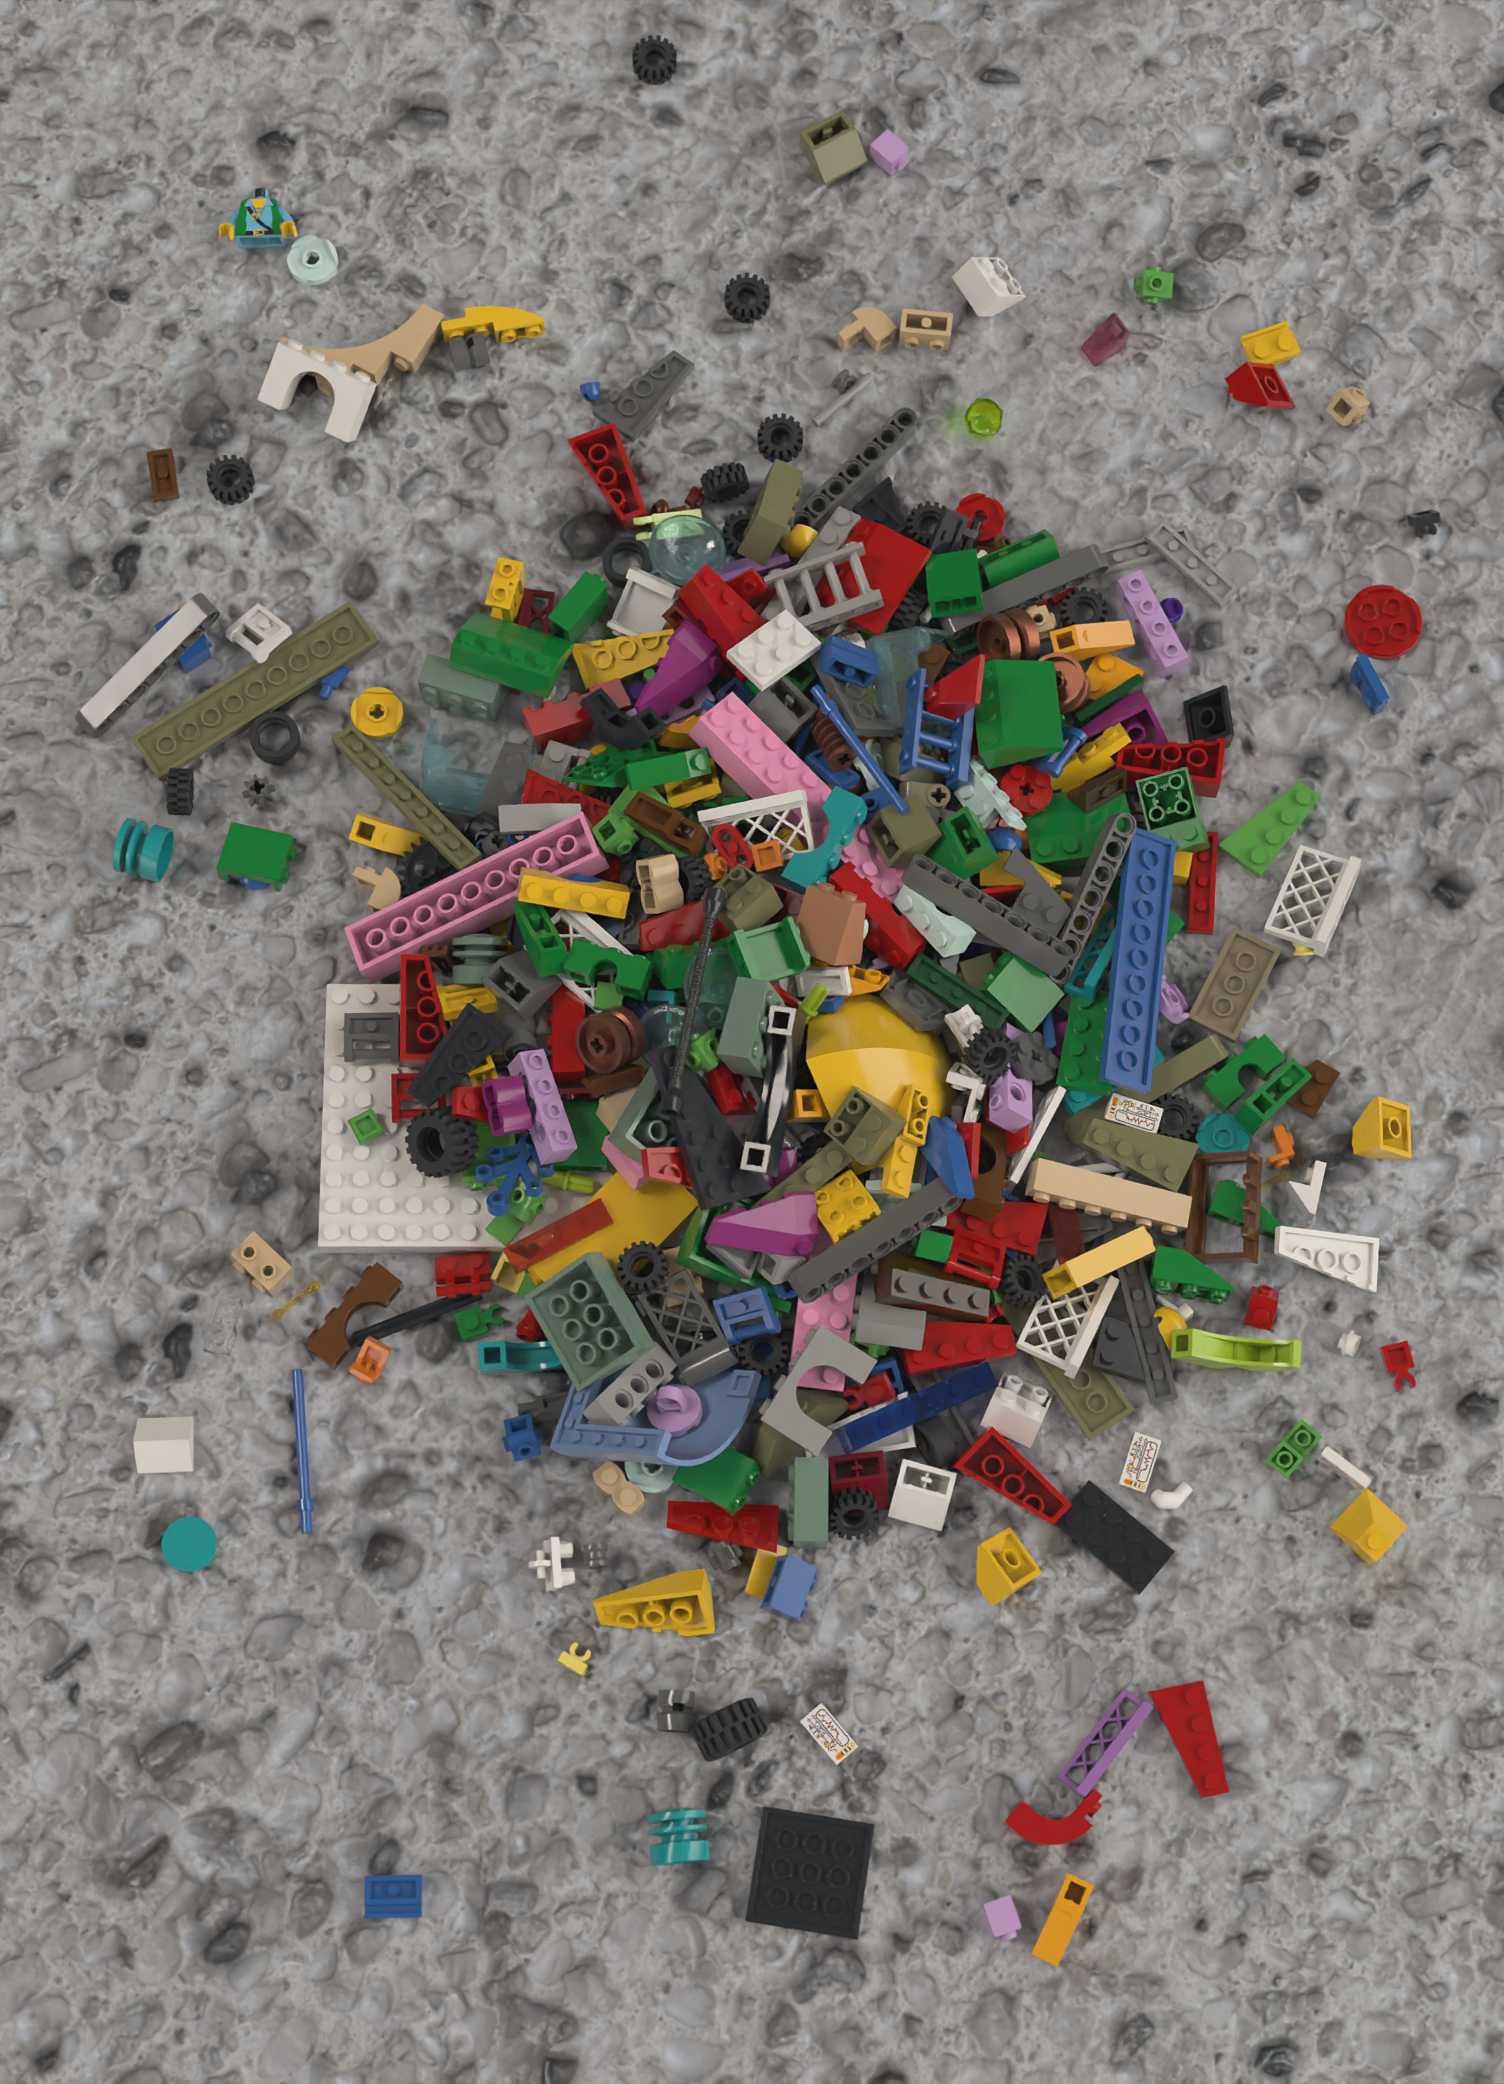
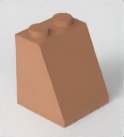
M819 882L818 885H807L796 924L800 929L802 944L808 950L809 955L831 965L860 964L866 903L857 900V895L854 893L835 891V886L826 882Z

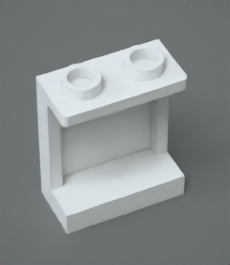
M637 567L629 568L626 575L628 581L611 620H608L606 626L612 628L611 632L620 637L665 630L666 620L662 615L679 597L678 592L681 588Z

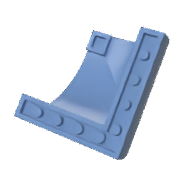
M630 1363L581 1392H578L572 1383L549 1448L570 1457L676 1466L702 1464L720 1454L740 1431L751 1409L761 1375L756 1371L747 1370L722 1371L692 1387L701 1400L703 1415L699 1424L687 1430V1434L683 1436L671 1437L672 1434L668 1431L655 1429L647 1417L648 1403L644 1399L641 1401L644 1407L633 1418L629 1414L626 1416L629 1422L624 1427L593 1425L582 1412L632 1364ZM678 1366L671 1372L674 1377L665 1386L673 1384L682 1385L676 1374V1371L679 1370ZM659 1384L656 1386L658 1390L661 1387Z

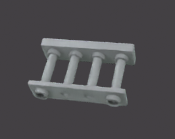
M862 542L847 543L840 550L784 570L781 568L772 570L768 573V576L763 577L767 584V589L776 588L783 611L787 610L810 633L884 606L880 590L874 591L870 589L859 559L860 556L866 554ZM846 561L850 562L860 590L859 596L850 600L845 598L834 567ZM825 570L836 601L833 606L825 609L820 606L810 574ZM799 578L811 609L808 615L802 617L796 616L785 583Z

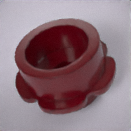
M693 486L689 491L684 504L690 506V510L694 509V507L700 508L704 502L705 494L703 493V488Z

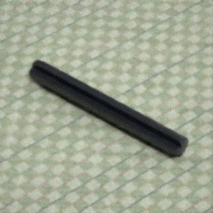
M482 1292L481 1295L473 1296L472 1293L457 1295V1298L449 1299L446 1296L353 1333L355 1344L361 1347L369 1336L379 1340L483 1299Z

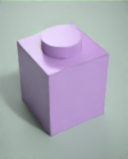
M888 129L870 145L869 158L890 176L897 170H903L908 164L909 147Z
M1011 1895L982 1905L993 1938L1000 1936L1002 1942L1017 1936L1016 1930L1021 1929L1022 1926Z

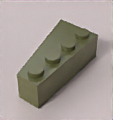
M779 459L774 460L764 479L756 500L757 503L750 516L751 520L744 532V539L737 553L764 566L766 565L780 538L785 540L791 528L790 523L795 514L794 509L800 497L798 496L804 485L803 482H800L803 471Z
M1092 1118L1084 1122L1073 1145L1152 1187L1177 1193L1200 1144Z

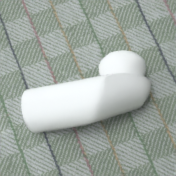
M1182 1481L1174 1492H1163L1160 1489L1155 1490L1151 1495V1501L1160 1509H1176L1193 1490Z

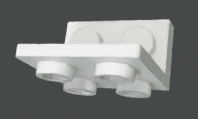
M956 1062L948 1071L946 1082L952 1083L951 1087L957 1090L967 1091L968 1088L972 1089L963 1122H976L980 1118L983 1106L978 1103L987 1092L989 1079L984 1080L982 1077L980 1078L968 1066Z

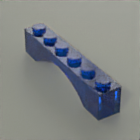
M988 1361L834 1430L845 1455L990 1391L999 1385Z

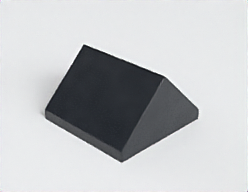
M1222 685L1183 701L1189 743H1192L1193 740L1204 739V742L1216 741L1218 738H1226L1225 748H1230L1234 737V729L1227 686Z

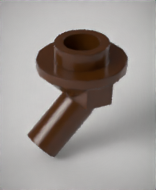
M659 499L652 505L650 515L687 511V507L683 505L669 509L668 503L664 499Z
M997 534L994 536L993 545L976 544L975 549L977 553L980 550H984L989 554L1012 543L1008 537Z

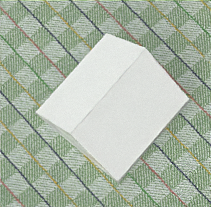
M193 1416L138 1418L133 1439L138 1474L194 1472Z

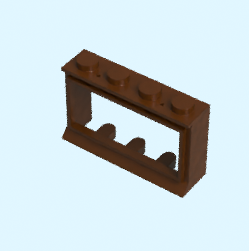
M1252 1151L1195 1154L1187 1170L1189 1184L1185 1195L1191 1196L1192 1201L1188 1226L1186 1228V1242H1184L1183 1250L1202 1264H1258L1262 1158ZM1246 1165V1174L1243 1175V1183L1246 1185L1245 1200L1242 1201V1210L1245 1212L1244 1227L1240 1231L1243 1238V1252L1205 1254L1209 1167Z

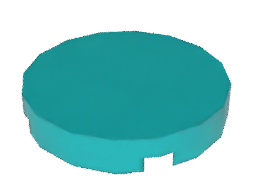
M1212 1113L1204 1118L1197 1128L1195 1141L1196 1144H1200L1197 1150L1200 1154L1247 1151L1250 1139L1249 1132L1233 1118V1113Z
M192 1516L179 1518L171 1523L163 1534L161 1542L162 1554L167 1563L176 1570L187 1573L198 1572L209 1566L215 1558L217 1535L213 1528L200 1518Z

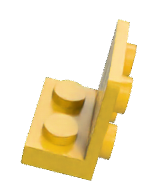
M852 1170L844 1172L814 1191L818 1219L828 1231L833 1245L882 1214L877 1203Z

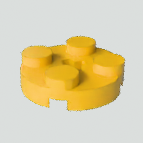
M372 687L365 690L358 698H355L351 706V718L354 726L365 737L377 740L393 737L397 734L403 722L404 711L401 701L392 691L383 687ZM376 708H380L381 712L384 713L378 719L370 715L371 712H375Z

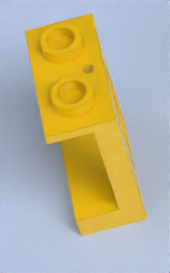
M498 556L484 603L486 606L493 607L490 616L517 624L524 588H527L523 562Z

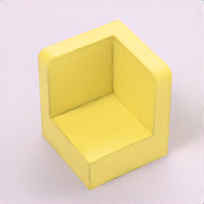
M504 1249L491 1276L492 1284L516 1294L528 1270L526 1264L529 1262V1259Z

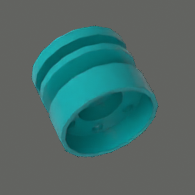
M126 818L115 841L113 869L120 873L126 870L128 875H134L139 868L141 878L160 882L168 870L174 848L173 829L153 825L148 832V825L145 821L137 822L136 819Z
M690 1807L672 1808L647 1816L648 1824H660V1828L648 1830V1835L661 1837L662 1839L661 1843L649 1846L651 1866L710 1860L708 1840L695 1839V1833L707 1830V1824L694 1825V1820L706 1818L705 1810H696Z

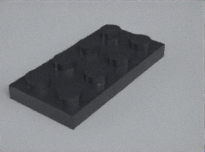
M1090 1480L1070 1502L1072 1506L1054 1523L1138 1595L1142 1593L1175 1553L1174 1550Z

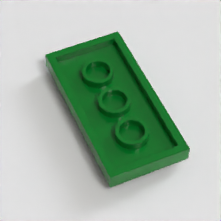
M1099 992L1094 1002L1072 995L1056 1087L1061 1086L1069 1091L1111 1095L1112 1084L1099 1080L1109 993Z

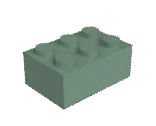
M428 653L418 679L422 700L431 707L438 708L443 706L458 715H463L464 713L473 715L475 719L481 722H496L506 696L504 685L450 668L449 659Z
M737 977L716 1053L734 1074L764 1078L766 1071V1027L770 1005L785 1007L783 999L769 981Z
M795 1457L794 1465H789L788 1485L794 1486V1492H789L788 1513H794V1520L788 1521V1541H793V1548L827 1549L828 1457Z

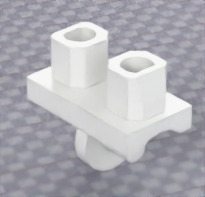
M968 1004L957 1012L945 1015L944 1018L963 1048L969 1047L966 1043L968 1039L973 1041V1034L975 1032L981 1034L980 1029L984 1028L981 1024V1018L974 1014Z
M550 1537L549 1540L543 1541V1550L536 1551V1561L528 1563L529 1569H537V1579H545L546 1591H555L575 1582L573 1568L561 1569V1559L572 1558V1542L559 1541V1537Z

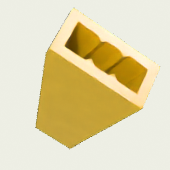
M1142 1226L1042 1274L1053 1299H1056L1156 1251L1151 1235Z

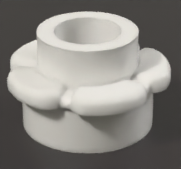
M1353 1330L1348 1334L1343 1333L1340 1338L1338 1348L1342 1349L1341 1353L1343 1356L1347 1354L1353 1357L1359 1347L1361 1336L1354 1334L1355 1331Z

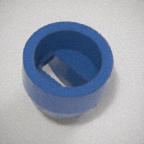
M589 382L580 385L583 399L588 402L598 400L601 394L600 383Z

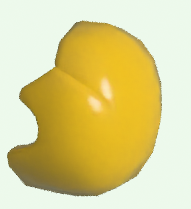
M797 524L793 530L789 531L785 540L780 538L779 544L783 551L791 557L802 558L819 533L811 527Z
M1161 1307L1156 1310L1154 1318L1158 1317V1329L1167 1345V1349L1171 1351L1172 1331L1187 1329V1324L1182 1315L1170 1307Z

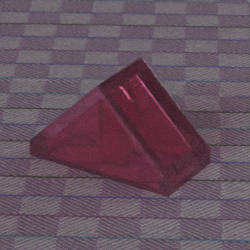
M1112 313L1080 348L1094 366H1098L1126 349L1130 332L1117 314Z

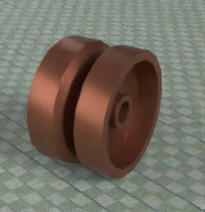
M1014 608L1001 614H992L982 618L978 624L977 645L980 654L985 655V662L992 660H1036L1040 648L1039 632L1034 620L1024 609Z
M1053 652L1042 656L1038 661H1053L1055 664L1060 715L1064 714L1065 718L1075 715L1085 707L1090 698L1091 685L1087 674L1077 660L1066 653Z
M613 1006L583 1019L576 1030L577 1051L582 1061L597 1073L608 1074L639 1060L645 1051L646 1036L642 1023L631 1010L623 1006Z

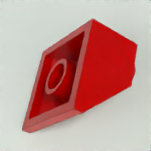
M1247 361L1225 378L1228 392L1236 401L1293 410L1296 407L1273 364Z
M978 655L930 686L925 695V701L927 702L926 712L954 721L978 706L981 698L985 655Z

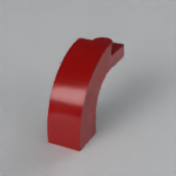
M1095 1788L1092 1789L1069 1816L1062 1819L1042 1817L1024 1801H1021L1002 1824L1017 1837L1032 1844L1041 1846L1066 1844L1082 1836L1093 1826L1085 1819V1816L1088 1815L1092 1818L1102 1806L1098 1801L1103 1796Z

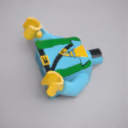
M264 188L254 189L253 199L242 200L240 208L233 212L229 220L218 226L219 239L223 236H229V240H234L235 233L238 248L286 247L285 239L287 235L293 234L294 237L298 236L294 220L285 208L278 206L276 199H268V190Z

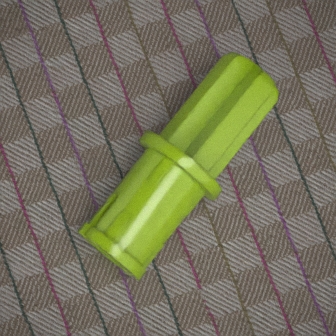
M819 983L814 985L804 1001L798 1003V1010L807 1014L806 1024L812 1016L815 1017L818 1014L817 1009L829 994L827 988Z
M554 1169L552 1176L540 1178L542 1184L563 1188L564 1192L568 1189L590 1195L595 1189L594 1179L571 1174V1170L563 1172Z

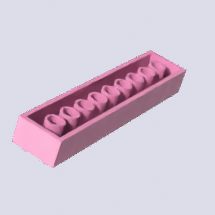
M731 692L698 719L689 736L701 748L707 747L708 755L753 800L796 790H805L808 798L807 807L815 848L817 849L825 842L830 831V821L827 819L822 806L832 790ZM801 808L790 810L785 820L797 827L803 819ZM785 811L777 812L776 814L782 816ZM769 814L778 823L779 819ZM784 822L781 824L782 828L795 831L794 829L786 825ZM863 822L857 825L853 832L852 842L849 846L844 847L840 854L838 865L835 869H831L830 873L831 875L834 874L850 860L856 866L854 871L862 879L866 876L873 883L871 888L881 898L885 896L892 903L893 907V902L904 885L901 877L906 869L888 868L867 832L866 824ZM803 825L802 828L800 829V830H802L803 832H805V827H804V825ZM798 833L797 837L805 850H808L807 838Z
M580 812L345 927L344 929L360 972L371 983H374L400 970L401 954H422L423 945H428L431 949L433 945H438L442 949L443 945H452V938L475 934L514 914L513 903L519 902L516 892L521 867L548 871L564 879L576 874L592 877L610 868L597 838L591 831L593 828L592 824L584 813Z

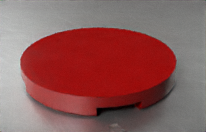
M1374 585L1359 591L1350 601L1344 614L1343 625L1348 641L1361 654L1366 653L1369 658L1376 660H1392L1403 656L1416 644L1422 630V615L1412 597L1395 589L1394 586Z

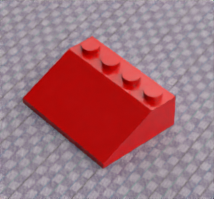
M860 518L844 545L850 542L863 543L866 554L860 556L859 559L870 589L874 591L880 590L884 606L837 624L880 636L932 552L930 549L880 523ZM846 561L835 565L834 567L845 598L850 600L858 597L860 590L850 562ZM825 573L815 588L820 606L824 607V609L833 606L836 602Z

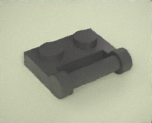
M399 1012L344 1013V1061L353 1062L359 1059H390L391 1062L399 1061ZM390 1041V1048L353 1049V1042Z

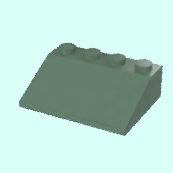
M652 1066L607 1139L623 1154L641 1165L640 1150L679 1147L669 1117L662 1115L658 1111L662 1096ZM700 1070L694 1073L720 1111L704 1072Z
M587 1252L524 1296L578 1392L634 1362L656 1347L602 1252Z

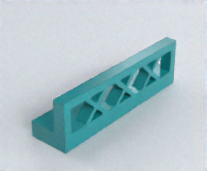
M1109 908L1106 915H1104L1075 966L1071 977L1066 982L1064 992L1091 1002L1095 1001L1111 972L1116 927L1110 930L1108 923L1111 918L1117 920V910ZM1109 938L1104 948L1099 950L1098 941ZM1098 958L1093 968L1088 970L1086 962ZM1086 978L1084 989L1074 986L1075 981Z

